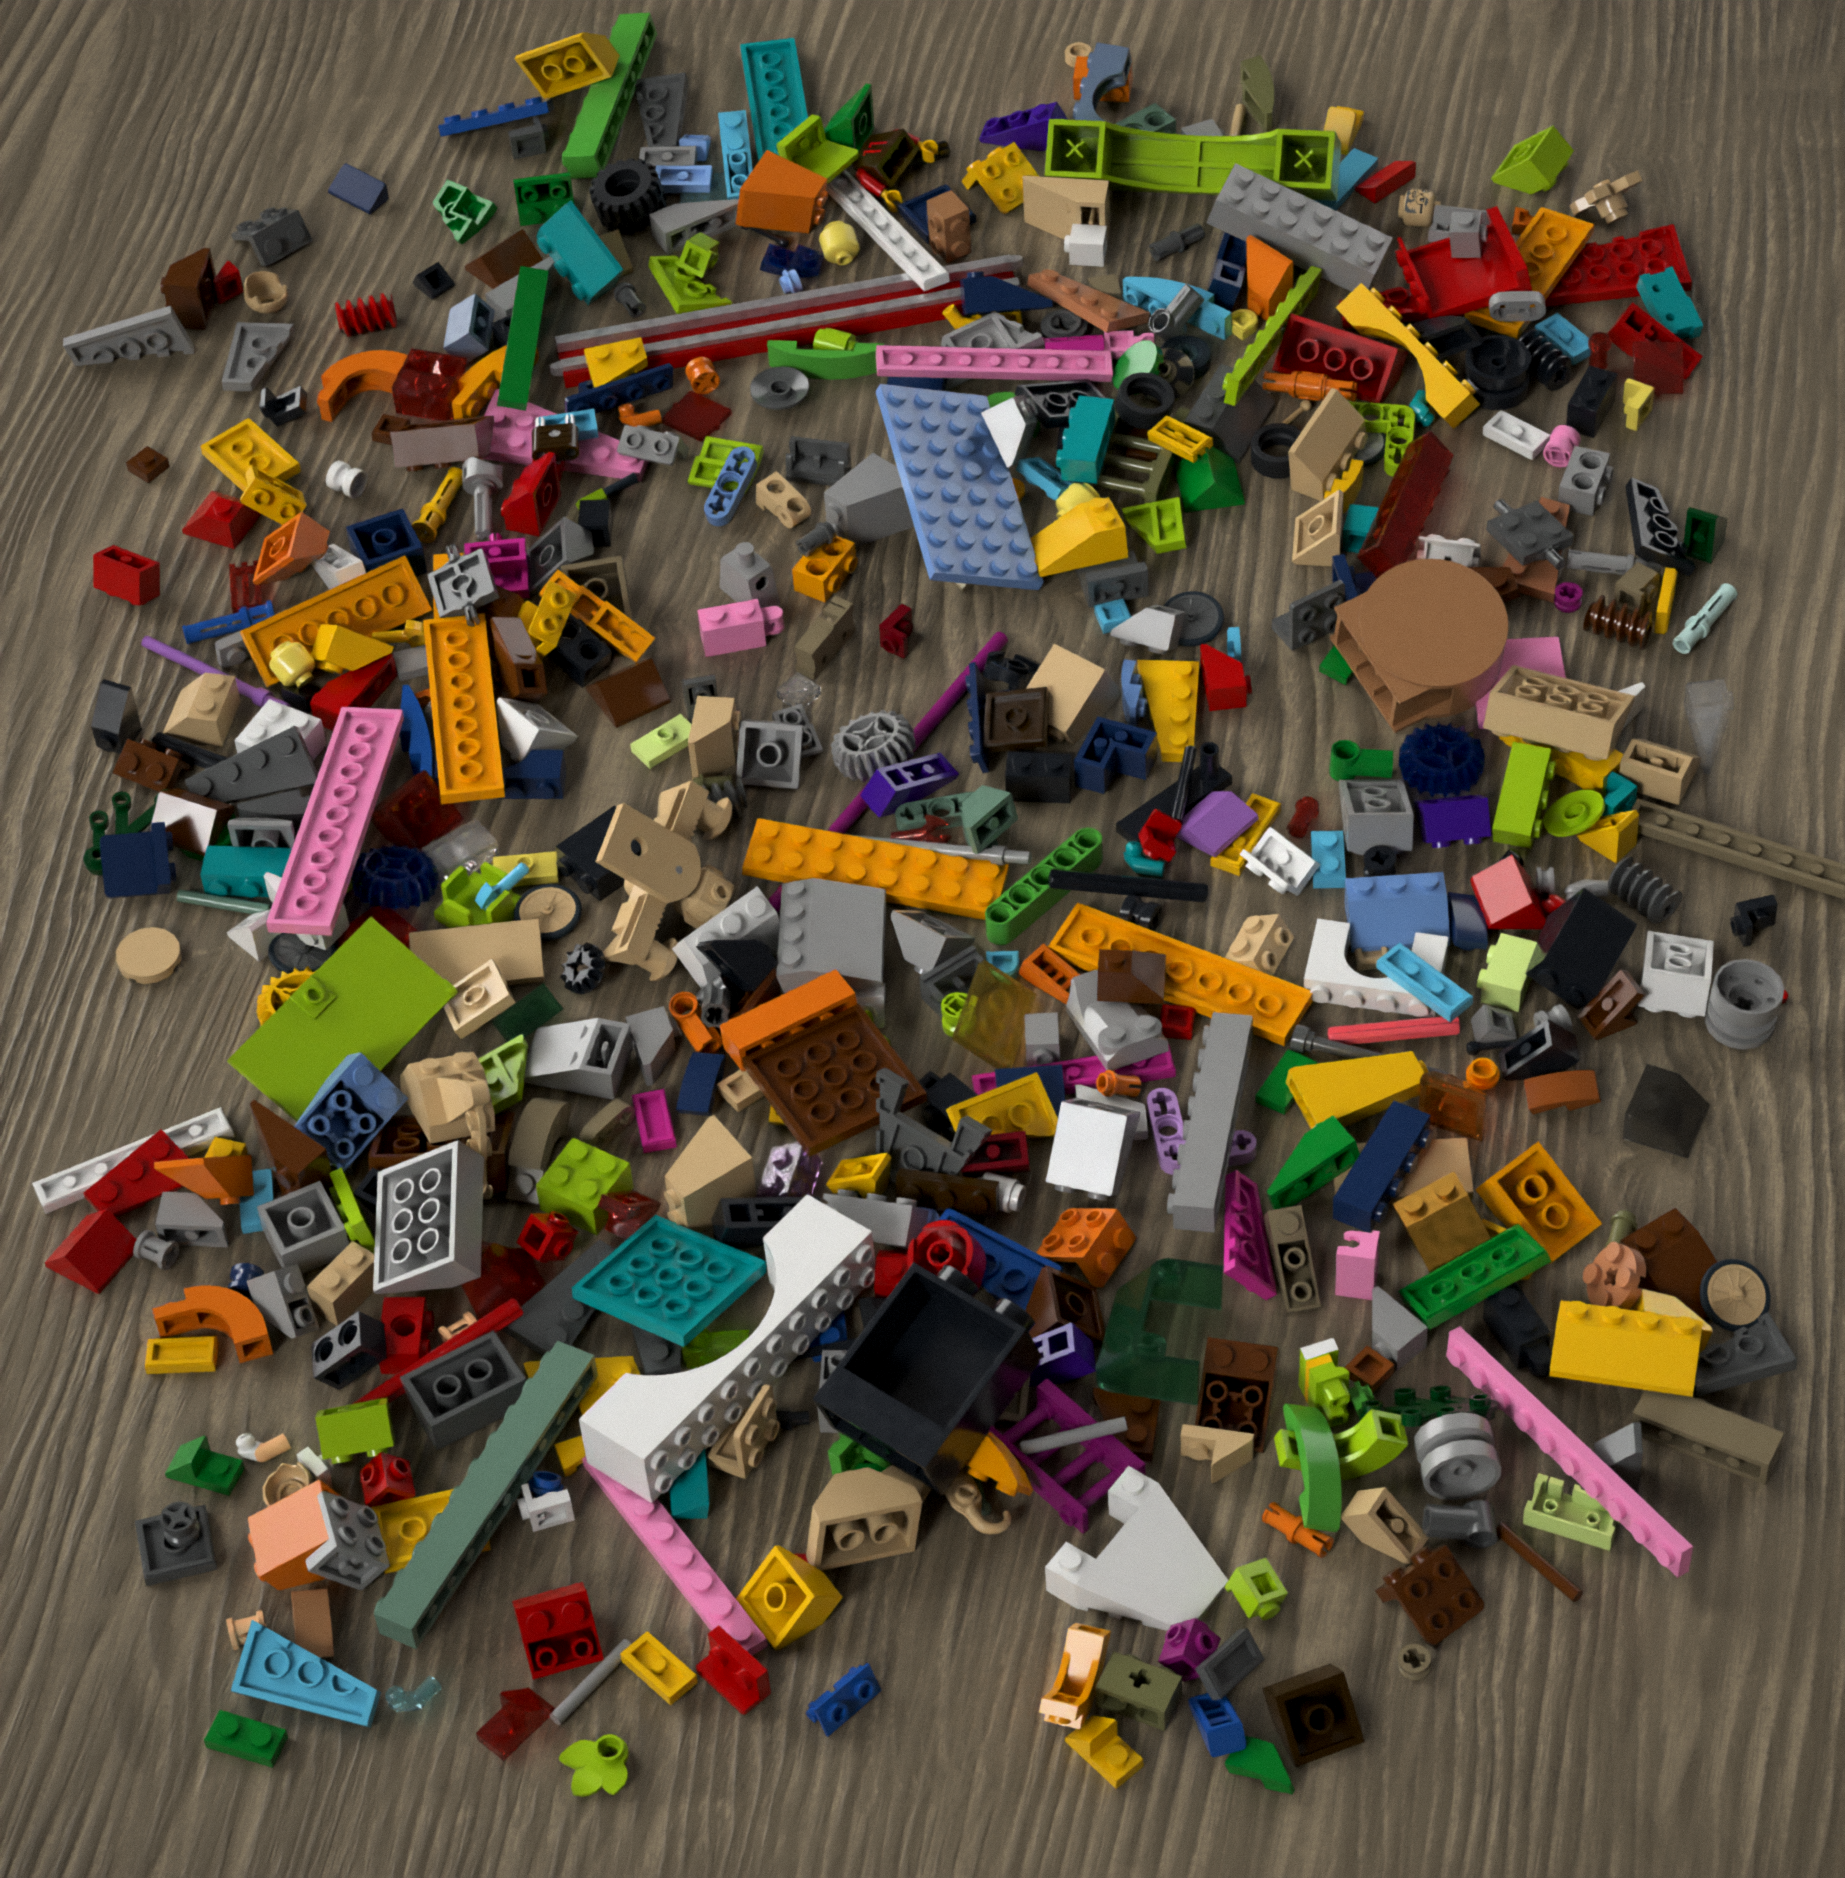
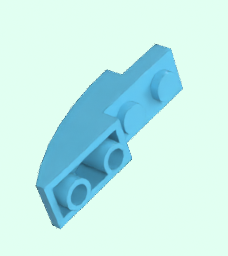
M746 110L718 113L727 200L739 199L740 188L753 170Z
M1125 277L1123 279V301L1146 310L1152 315L1160 308L1166 309L1185 283L1152 277ZM1189 285L1205 300L1187 323L1226 340L1232 334V312L1215 305L1213 293Z

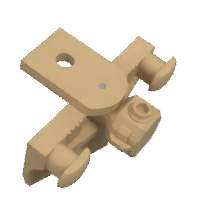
M691 780L660 793L658 814L654 820L625 803L617 805L595 862L625 879L624 888L629 895L628 902L621 904L611 930L618 935L603 952L605 962L637 964L651 972L650 981H660L669 975L678 958L672 950L678 944L675 938H670L663 944L654 940L655 930L659 929L657 924L661 923L660 918H663L662 913L665 912L664 908L666 905L673 902V909L684 917L686 923L696 929L727 908L734 885L723 877V873L710 864L701 868L700 857L695 844L691 843V836H694L693 831L696 830V827L705 832L704 840H712L722 834L732 814V803L728 797L714 803L707 798L709 791ZM632 840H636L640 844V856L633 853L631 849Z

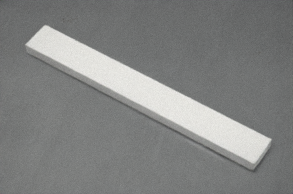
M846 169L826 185V191L829 192V195L923 291L950 282L949 273Z

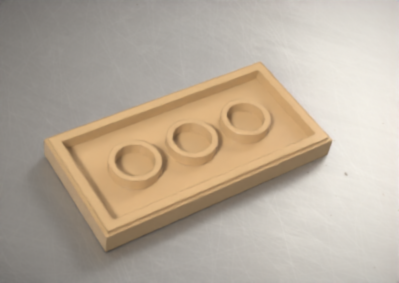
M539 918L409 933L410 950L452 985L491 959L498 965L507 985L545 981Z
M1467 1138L1432 1139L1427 1149L1422 1148L1418 1154V1163L1413 1173H1407L1404 1177L1403 1188L1397 1198L1392 1197L1389 1204L1403 1199L1452 1172H1455L1469 1198L1473 1199L1474 1191ZM1356 1143L1360 1154L1367 1143ZM1351 1168L1333 1179L1334 1195Z

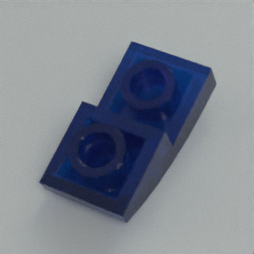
M769 243L761 262L760 270L783 276V270L795 269L799 278L816 277L825 257L823 252L799 244L794 252Z

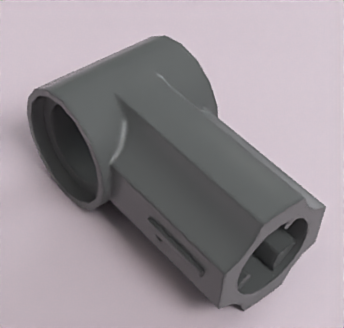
M1185 284L1166 309L1160 308L1151 315L1148 322L1149 329L1165 341L1173 337L1185 335L1187 321L1203 303L1205 298L1192 287Z
M721 973L695 994L698 1003L702 1007L701 1021L708 1028H720L721 1024L729 1021L731 1003L740 996L739 991Z
M1475 1500L1468 1502L1463 1507L1426 1504L1422 1521L1423 1534H1426V1537L1465 1540L1467 1546L1476 1549L1487 1548L1497 1542L1494 1506L1490 1502Z

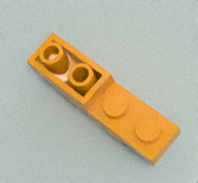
M507 345L477 362L458 380L460 393L451 402L454 419L476 417L482 407L492 399L495 390L500 389ZM537 347L533 367L536 365L539 359V352L537 351Z
M989 1430V1433L970 1459L964 1463L970 1467L967 1473L984 1482H987L989 1477L998 1481L995 1488L1012 1497H1015L1017 1492L1031 1496L1033 1488L1018 1460L1007 1446Z

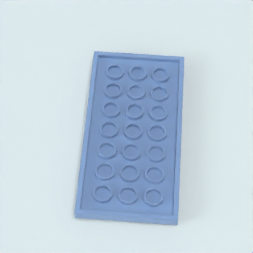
M880 384L875 391L929 579L933 581L1039 590L1044 582L1037 572V565L1034 562L1035 552L1009 467H1006L981 414L990 409L987 396Z

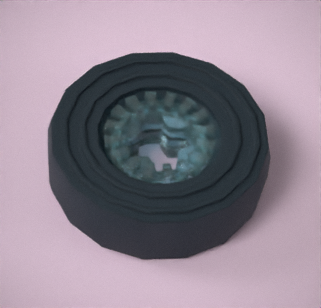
M1181 335L1165 341L1160 349H1176L1186 354L1194 367V380L1205 375L1210 368L1211 351L1208 344L1200 338ZM1162 369L1161 371L1165 374L1168 369Z

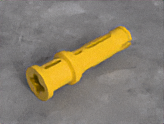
M451 467L448 470V474L431 502L423 505L420 511L421 516L412 523L419 541L431 543L435 540L437 536L436 530L445 523L447 519L446 510L462 485V469Z

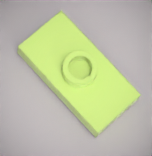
M679 714L631 743V752L651 769L688 746L691 723L682 714Z

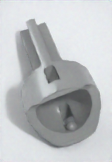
M470 457L462 465L463 489L474 496L475 534L478 539L483 540L485 537L489 538L493 533L492 495L497 494L503 487L502 465Z

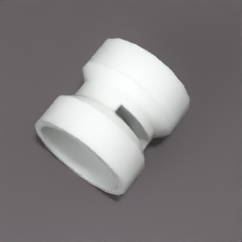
M339 460L331 465L326 475V485L330 489L335 491L343 490L346 496L354 499L364 492L368 482V476L365 471L359 468L351 469L349 464Z

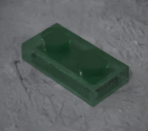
M543 983L492 1021V1024L507 1042L521 1034L525 1039L559 1014L564 1008Z

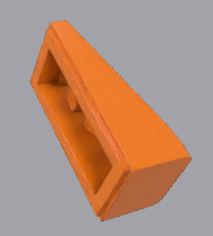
M1044 943L1022 962L1018 973L1025 980L1064 1004H1067L1069 993L1066 990L1071 986L1072 978L1080 975ZM1041 965L1046 967L1043 971L1039 968ZM1051 972L1056 973L1052 978L1048 976ZM1062 978H1064L1065 980H1067V981H1066L1063 985H1061V986L1057 983V982H1058L1059 980H1061Z

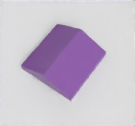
M1212 791L1184 815L1182 827L1176 838L1216 857L1259 819L1258 814L1232 791Z

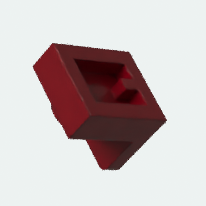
M900 604L879 625L880 647L884 648L888 653L895 654L903 659L908 655L907 638L913 630L912 609L910 607Z

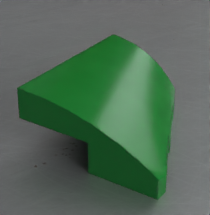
M448 179L432 202L437 211L442 215L445 224L452 231L455 240L460 244H464L477 234L498 209L493 202L473 194L467 187Z

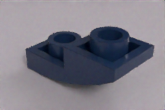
M1448 892V912L1451 917L1449 931L1454 945L1468 951L1475 948L1486 950L1488 945L1486 920L1476 896Z
M692 1053L678 1097L676 1110L679 1113L712 1116L717 1084L723 1079L726 1062L725 1055Z

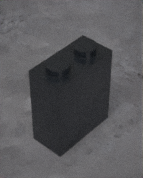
M615 805L555 846L558 858L556 864L560 872L564 876H570L574 879L584 893H590L598 901H602L622 887L625 880L595 862L615 813ZM632 840L631 849L635 855L640 856L641 846L636 840Z

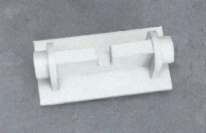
M1435 534L1428 535L1427 537L1419 536L1420 550L1417 552L1416 560H1445V558H1451L1452 562L1466 567L1479 566L1481 545L1467 538H1460L1457 541L1447 540Z

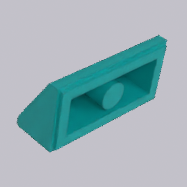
M705 1448L699 1454L693 1466L688 1470H684L673 1481L669 1489L671 1517L673 1519H707L709 1491Z

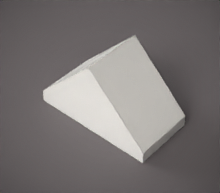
M270 910L251 914L227 932L230 939L259 962L268 956L271 941L281 934L268 932L266 922Z

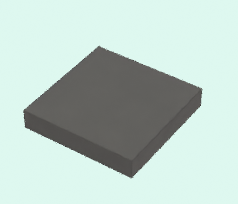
M206 1505L193 1507L200 1525V1534L193 1544L186 1547H175L167 1542L164 1536V1529L160 1523V1515L135 1521L146 1586L218 1570Z

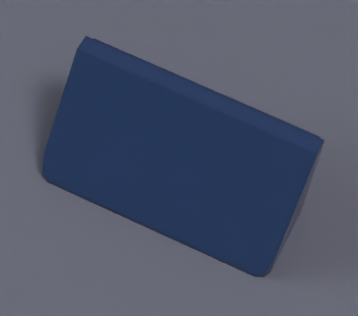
M347 163L340 168L328 189L329 194L368 214L374 212L389 199L387 186L384 182Z

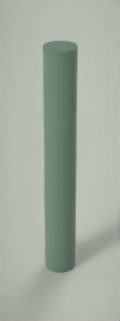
M179 889L177 893V902L247 914L270 910L272 907L271 904Z

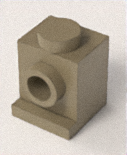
M1637 562L1615 584L1614 599L1617 600V606L1621 608L1624 603H1628V612L1631 614L1636 607H1640L1641 617L1643 615V606L1646 603H1651L1658 594L1657 585L1661 581L1658 572Z

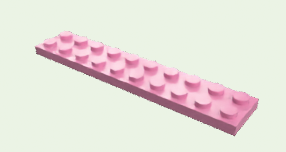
M359 707L341 708L266 922L268 932L332 936L404 719L403 710Z

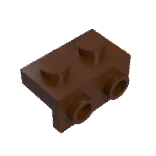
M141 738L139 743L127 739L113 774L159 792L164 789H173L181 769L189 771L191 765L183 762L184 755L166 748L165 753L157 751L158 745Z

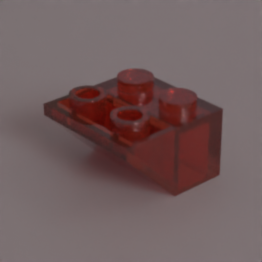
M411 348L391 387L396 413L439 421L452 420L454 415L451 402L460 393L458 380L466 372L467 358Z
M482 1241L481 1277L461 1284L477 1317L482 1318L511 1298L516 1299L522 1307L543 1289L546 1283L533 1264L532 1256L526 1250Z

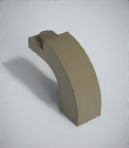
M533 1098L527 1104L519 1119L510 1149L508 1165L511 1166L506 1199L539 1204L536 1184L548 1169L550 1155L555 1142L560 1136H567L572 1103L545 1098Z

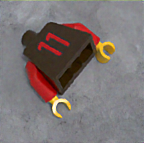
M894 129L870 136L859 150V158L851 166L856 171L855 175L860 184L877 198L883 197L888 210L895 213L897 209L893 201L903 203V200L898 190L888 191L887 188H892L918 150L922 151V158L925 162H934V154H939L938 145L934 140L920 142V138L907 133L905 129Z

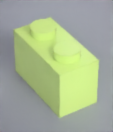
M1504 933L1500 934L1497 944L1490 945L1486 963L1489 964L1487 970L1481 969L1478 976L1477 988L1481 989V1003L1516 1012L1520 1011L1532 980L1525 973L1537 942Z

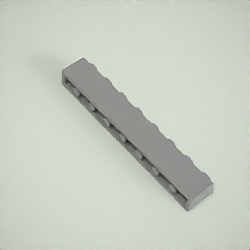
M1213 1012L1210 1026H1204L1203 1045H1206L1205 1049H1199L1198 1069H1201V1071L1194 1073L1193 1092H1196L1195 1096H1190L1188 1101V1116H1191L1190 1120H1184L1183 1140H1186L1185 1144H1179L1177 1162L1181 1166L1180 1169H1174L1172 1188L1176 1190L1175 1194L1169 1193L1167 1201V1214H1173V1229L1215 1233L1253 1043L1252 1015Z

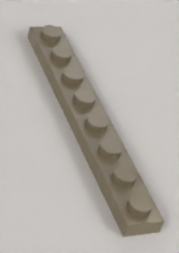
M1638 798L1632 810H1637L1639 813V834L1845 899V864Z

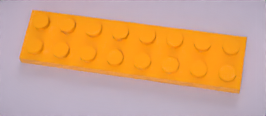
M485 613L478 614L480 623L476 625L474 622V627L467 625L465 615L423 620L441 804L505 797Z
M757 818L742 866V875L782 883L817 878L882 888L887 893L886 902L985 920L987 907L1003 894L1009 872V864L1005 866L997 865L986 860L966 859L960 856L954 857L928 849Z
M1078 902L1048 945L1066 963L1089 972L1098 969L1099 949L1166 954L1165 1001L1179 1006L1194 1007L1196 1013L1212 1018L1213 1012L1252 1015L1253 1034L1282 1046L1286 1045L1296 1025L1299 1024L1313 1001L1312 993L1306 988Z

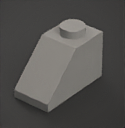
M664 1006L626 1016V1023L631 1025L633 1051L647 1086L655 1083L676 1051L674 1037L679 1036L677 1024L674 1017L668 1018Z
M186 1191L162 1192L155 1222L160 1239L167 1242L173 1240L181 1246L228 1247L229 1240L224 1222L198 1194Z
M1377 1285L1372 1289V1349L1395 1364L1394 1369L1398 1371L1427 1347L1428 1327Z

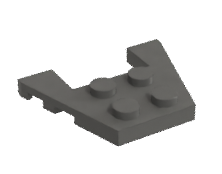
M887 1068L877 1071L876 1083L880 1084V1097L876 1099V1111L880 1113V1129L876 1131V1154L888 1153L891 1156L889 1180L896 1184V1174L899 1168L958 1176L991 1135L992 1130L973 1118L965 1116L959 1121L953 1142L948 1141L900 1112L909 1081Z

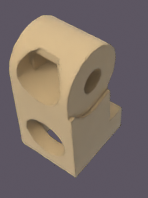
M777 471L756 484V504L763 511L768 509L785 527L791 529L811 516V508L807 500ZM773 484V489L768 491L767 488Z

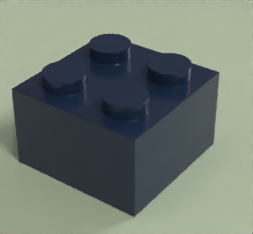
M403 508L346 527L351 554L362 560L366 573L404 555L415 576L427 573L423 547Z

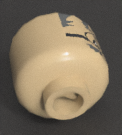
M1409 189L1405 195L1400 196L1398 218H1403V223L1406 226L1428 228L1433 223L1434 207L1441 205V201H1436L1435 193L1431 190Z

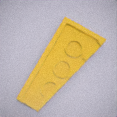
M1137 660L1138 673L1141 674L1142 688L1147 699L1150 719H1152L1154 732H1157V746L1161 761L1182 762L1185 747L1195 745L1199 661Z

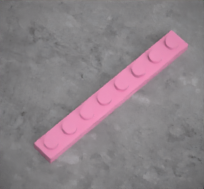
M877 345L875 352L877 376L1053 381L1088 379L1095 382H1111L1113 377L1111 351Z
M586 1456L582 1458L585 1469L710 1631L718 1625L721 1626L752 1656L768 1646L767 1638L660 1501L656 1499L653 1503H650L588 1464Z

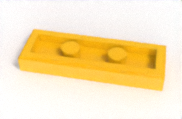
M1252 793L1246 805L1258 814L1259 819L1216 857L1212 856L1210 858V866L1240 876L1246 867L1245 865L1248 863L1240 853L1243 849L1250 853L1267 829L1273 825L1280 814L1281 803Z

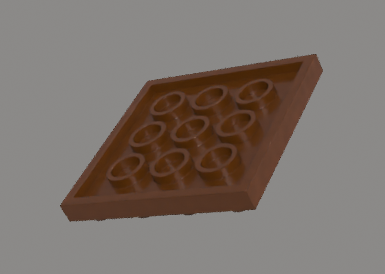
M860 1004L852 1006L742 1058L743 1067L809 1157L880 1124V1113L876 1111V1099L880 1097V1084L876 1083L878 1070L887 1068L909 1081L901 1106V1113L927 1101L926 1091Z

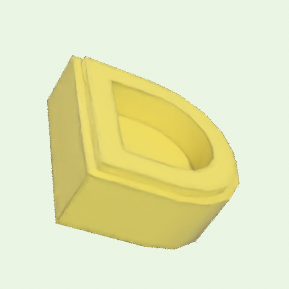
M1239 309L1232 312V333L1243 341L1257 331L1258 317L1255 312L1248 309Z

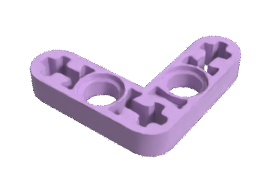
M1157 1088L1152 1090L1147 1096V1114L1159 1165L1165 1173L1173 1175L1174 1169H1180L1181 1165H1178L1177 1160H1172L1170 1155L1178 1157L1179 1144H1185L1186 1140H1183V1121L1175 1093L1167 1088ZM1159 1102H1164L1167 1114L1161 1115ZM1171 1126L1177 1132L1174 1135L1165 1136L1159 1130L1162 1127ZM1245 1130L1235 1131L1228 1167L1244 1165L1254 1160L1256 1156V1138L1252 1133ZM1237 1145H1243L1245 1150H1240Z

